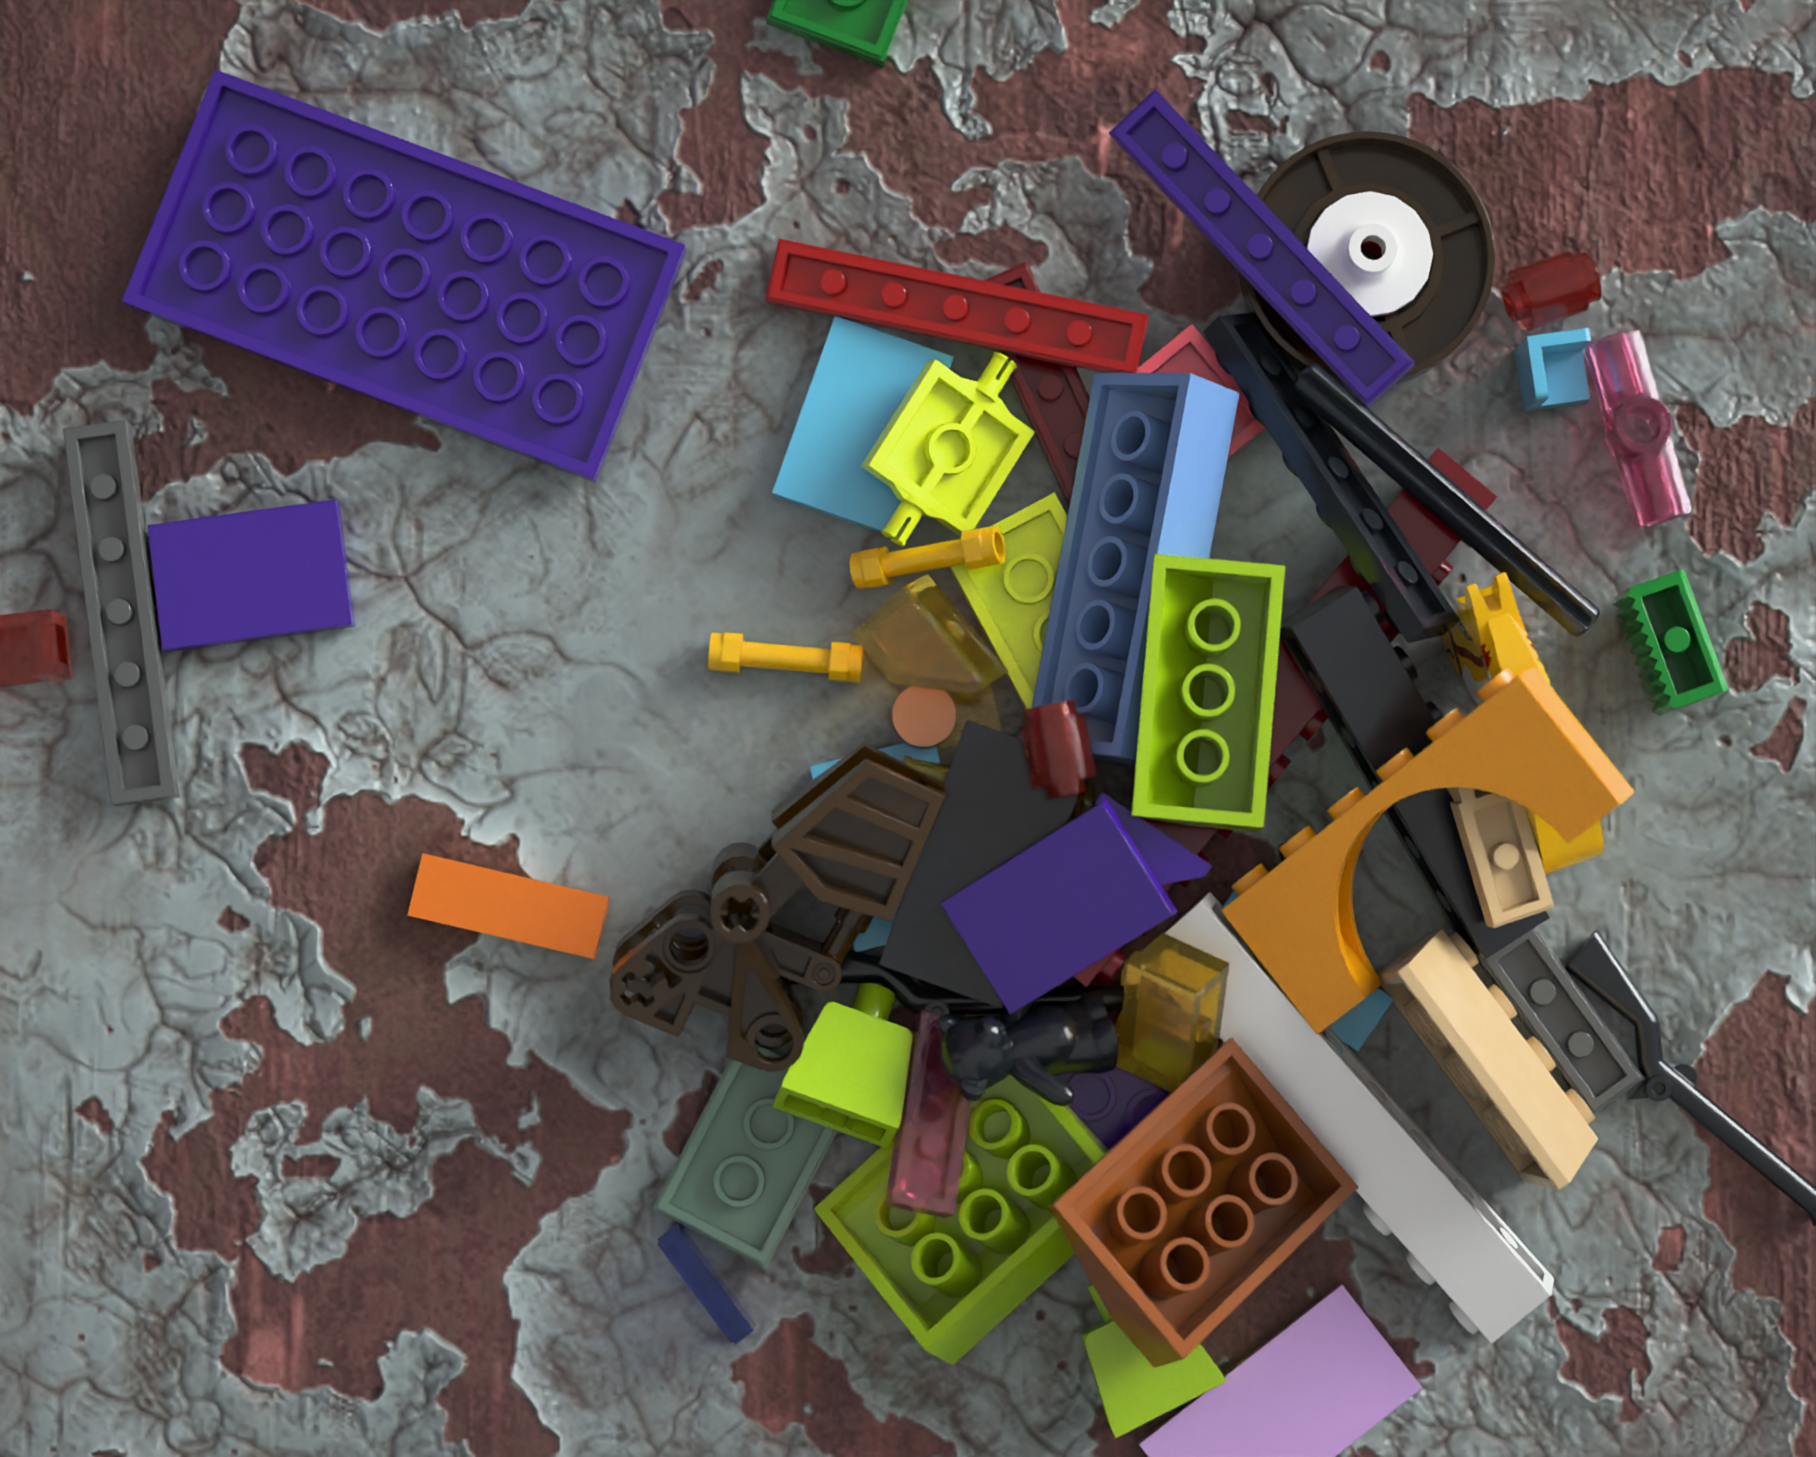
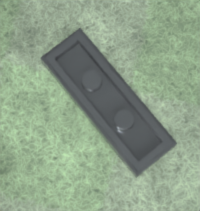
M1536 928L1525 933L1487 959L1477 957L1480 966L1493 984L1497 985L1512 1003L1517 1012V1017L1529 1034L1534 1036L1550 1054L1556 1064L1555 1070L1569 1089H1574L1580 1095L1593 1115L1644 1079L1643 1075Z

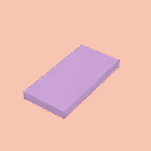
M1339 1283L1224 1373L1225 1383L1190 1400L1139 1440L1138 1444L1148 1457H1336L1422 1389V1386L1345 1287Z

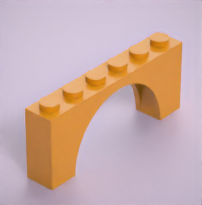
M1534 666L1516 677L1509 668L1503 670L1476 692L1484 702L1466 717L1462 715L1458 708L1454 709L1425 732L1433 743L1414 757L1409 749L1405 748L1376 771L1383 782L1365 796L1359 787H1356L1327 810L1334 821L1316 834L1310 825L1279 848V851L1286 858L1270 872L1261 863L1231 886L1238 897L1224 907L1221 912L1317 1035L1383 984V981L1372 967L1358 935L1353 909V881L1359 853L1366 837L1378 819L1395 802L1407 796L1437 788L1462 787L1492 792L1509 798L1536 813L1550 824L1569 844L1634 793V790Z

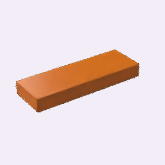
M422 853L407 916L596 960L611 898Z

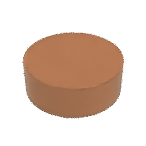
M919 683L906 688L897 697L892 709V721L895 731L905 743L915 748L928 749L939 746L952 734L956 724V709L953 700L945 690L933 684Z

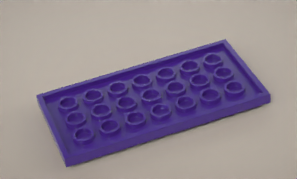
M215 69L121 302L129 308L596 483L685 256L686 247L682 243Z

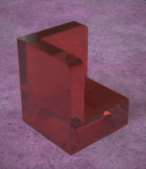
M52 609L0 615V687L72 679L66 616Z

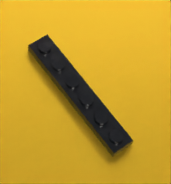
M1253 313L1218 316L1203 333L1216 351L1215 356L1219 365L1234 378L1249 401L1250 412L1259 423L1266 427L1280 448L1286 467L1301 480L1316 503L1319 517L1328 527L1333 529L1349 553L1353 569L1370 585L1385 608V616L1389 624L1398 633L1402 634L1407 643L1434 638L1447 633L1461 620L1332 426L1293 393L1291 387L1298 375L1281 349L1266 334Z

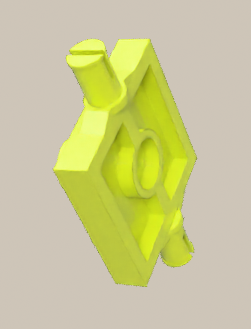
M993 353V357L977 381L959 377L936 359L927 361L862 463V468L888 485L897 499L901 501L891 519L881 531L886 538H891V541L897 545L905 546L907 539L922 516L937 520L959 537H961L962 532L975 529L1034 435L1035 431L1010 414L1003 401L998 397L1010 375L1017 368L1016 363L1013 360L1006 361L1009 357L1002 353Z

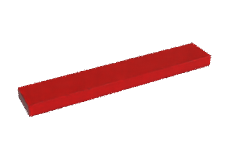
M778 239L765 301L773 305L831 317L838 316L850 321L1100 373H1137L1149 321L1148 314Z

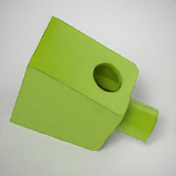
M861 983L852 1008L836 1002H827L804 1042L801 1056L790 1066L772 1108L888 1148L899 1128L902 1118L913 1033L908 1028L888 1021L895 1000V994L878 984Z
M1091 1283L1087 1286L1103 1319L1083 1329L1080 1333L1106 1419L1115 1438L1226 1382L1222 1372L1201 1344L1185 1359L1154 1368L1111 1318L1093 1284Z

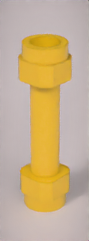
M995 525L964 531L961 534V539L892 552L889 551L887 546L853 552L850 555L849 561L850 573L857 589L874 588L894 583V577L961 564H966L969 570L1002 564L1006 558V547L1000 528Z
M711 632L708 670L741 674V667L829 674V682L860 683L864 645L832 642L831 649L747 642L744 641V635L740 633Z

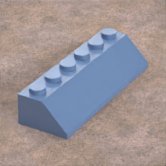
M1094 373L1026 741L1064 755L1135 767L1153 555L1163 554L1209 559L1240 393L1192 373Z

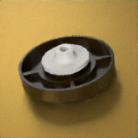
M1363 131L1339 134L1319 140L1292 155L1274 171L1260 189L1257 197L1415 362V366L1396 384L1418 377L1439 365L1464 341L1479 320L1490 295L1494 278L1495 244L1492 227L1486 209L1468 179L1448 159L1418 141L1385 132ZM1362 252L1370 253L1375 260L1367 259ZM1239 274L1241 292L1248 312L1254 314L1263 330L1281 349L1289 363L1300 371H1303L1312 363L1318 364L1337 382L1345 386Z

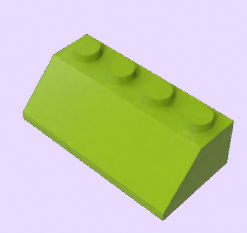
M1163 554L1153 555L1131 809L1132 817L1187 826L1257 832L1264 828L1285 578L1284 565Z

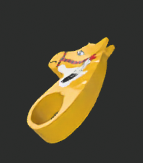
M1506 573L1496 575L1493 585L1481 590L1478 589L1476 583L1466 586L1465 595L1456 598L1458 608L1455 613L1461 621L1441 637L1446 654L1455 673L1459 677H1463L1476 705L1479 707L1484 703L1476 692L1506 668H1509L1516 677L1534 666L1546 682L1550 684L1544 667L1537 660L1538 655L1528 638ZM1525 807L1545 875L1603 854L1604 839L1600 820L1568 844L1550 824Z

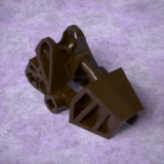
M862 743L772 810V823L777 828L759 848L741 842L732 843L719 852L715 857L712 867L711 897L705 892L695 889L683 890L668 899L623 936L616 947L613 958V970L609 981L611 990L610 1000L614 1007L625 1016L679 1037L696 1003L728 1017L727 1058L769 1072L782 1071L792 1066L801 1056L804 1046L801 1029L803 1020L801 1005L788 979L817 991H831L840 983L842 977L841 963L859 932L865 933L874 917L892 922L915 866L949 794L948 789L940 780L866 743ZM732 867H735L737 871L730 872V869ZM804 884L819 901L839 907L834 914L837 921L823 944L769 922V919ZM685 905H696L707 912L710 921L704 916L694 913L680 914L675 918L673 916L679 908ZM692 927L699 929L703 934L698 937H686L677 931L682 928ZM670 944L681 951L677 956L672 951ZM652 951L656 954L655 957L650 955ZM654 969L655 972L649 975L648 973ZM627 989L636 994L629 998L624 992ZM778 1024L787 1029L780 1033H769L762 1028L767 1025ZM793 1040L792 1048L788 1053L776 1058L763 1055L755 1045L757 1043L768 1047H780Z

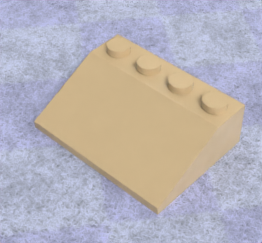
M1442 928L1432 930L1376 972L1383 981L1380 987L1385 993L1394 998L1392 1004L1523 1181L1561 1190L1571 1182L1598 1140L1588 1125L1595 1120V1117L1588 1105L1574 1089L1571 1088L1564 1093L1549 1072L1556 1068V1064L1544 1046L1534 1036L1525 1041L1516 1029L1511 1019L1517 1016V1012L1501 989L1495 984L1487 989L1472 968L1479 961L1465 940L1457 932L1448 937Z

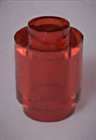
M1566 251L1510 270L1508 273V285L1501 288L1503 304L1512 322L1521 321L1527 330H1533L1586 312L1589 309V304L1600 300L1602 294L1596 267L1586 252L1573 255L1571 252Z
M1075 700L1024 710L1027 726L1021 728L1033 789L1046 788L1049 800L1087 792L1085 780L1097 777L1085 715H1078Z

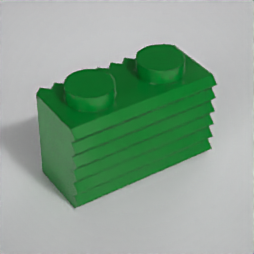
M1684 569L1630 587L1615 597L1612 605L1620 608L1616 617L1624 620L1621 629L1629 632L1625 641L1633 644L1630 653L1637 656L1634 664L1642 668L1638 676L1646 680L1643 688L1650 691L1647 700L1655 704L1652 709L1653 713L1660 716L1729 690Z

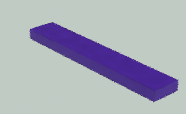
M1156 89L1109 132L1111 138L1367 408H1370L1415 366V362Z

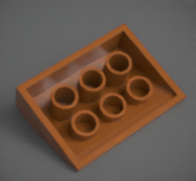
M1230 1038L1059 1196L1049 1208L1111 1318L1155 1368L1185 1359L1359 1187L1237 1042Z

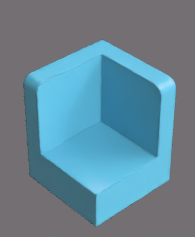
M1589 328L1526 336L1514 350L1523 412L1586 404L1590 400L1583 349L1591 342Z

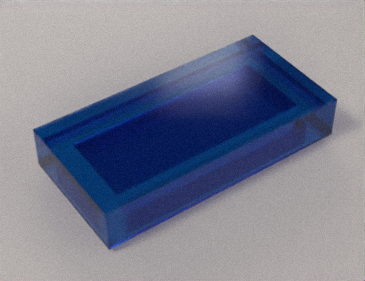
M680 1223L657 1239L659 1241L657 1245L731 1343L737 1344L754 1331L757 1326Z

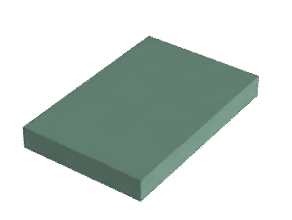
M755 1043L757 1049L763 1055L771 1058L781 1057ZM730 1059L652 1209L748 1260L767 1268L838 1131L772 1108L774 1099L790 1067L782 1071L769 1072Z

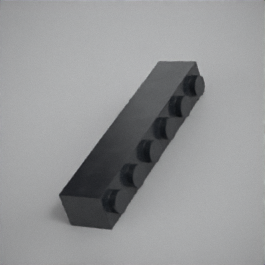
M1338 585L1281 621L1280 637L1372 791L1383 782L1376 771L1405 748H1408L1415 757L1432 744V740L1425 732L1444 718V716L1433 702H1424L1412 682L1418 678L1416 668L1401 647L1391 646L1380 627L1386 623L1384 613L1374 597L1366 590L1360 592L1357 586ZM1447 788L1422 791L1395 802L1384 812L1385 816L1453 932H1457L1465 940L1476 956L1487 959L1550 918L1548 913L1543 911L1497 928L1486 926L1450 802L1454 800Z

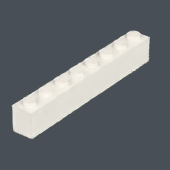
M1208 892L1144 950L1145 954L1151 959L1147 964L1149 971L1164 989L1170 993L1178 990L1194 1009L1190 1012V1015L1197 1027L1209 1039L1217 1041L1221 1038L1225 1042L1233 1038L1357 1184L1359 1188L1356 1192L1366 1202L1362 1208L1370 1222L1385 1236H1389L1393 1232L1410 1251L1406 1254V1259L1415 1273L1429 1285L1436 1281L1453 1300L1449 1303V1307L1461 1325L1472 1334L1480 1330L1492 1344L1551 1296L1554 1278L1334 1030L1328 1026L1318 1035L1315 1033L1221 912L1224 908L1211 892Z

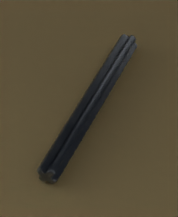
M1310 364L1295 379L1291 389L1297 397L1500 573L1505 572L1509 581L1570 634L1579 637L1595 623L1600 615V610L1595 604L1318 364Z

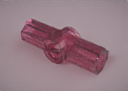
M1640 330L1623 331L1590 342L1584 348L1605 420L1603 430L1604 443L1609 452L1616 458L1636 529L1661 524L1692 513L1670 437L1673 428L1672 416L1667 406L1659 399ZM1627 415H1636L1648 422L1651 428L1649 443L1640 444L1627 436L1624 430V420Z

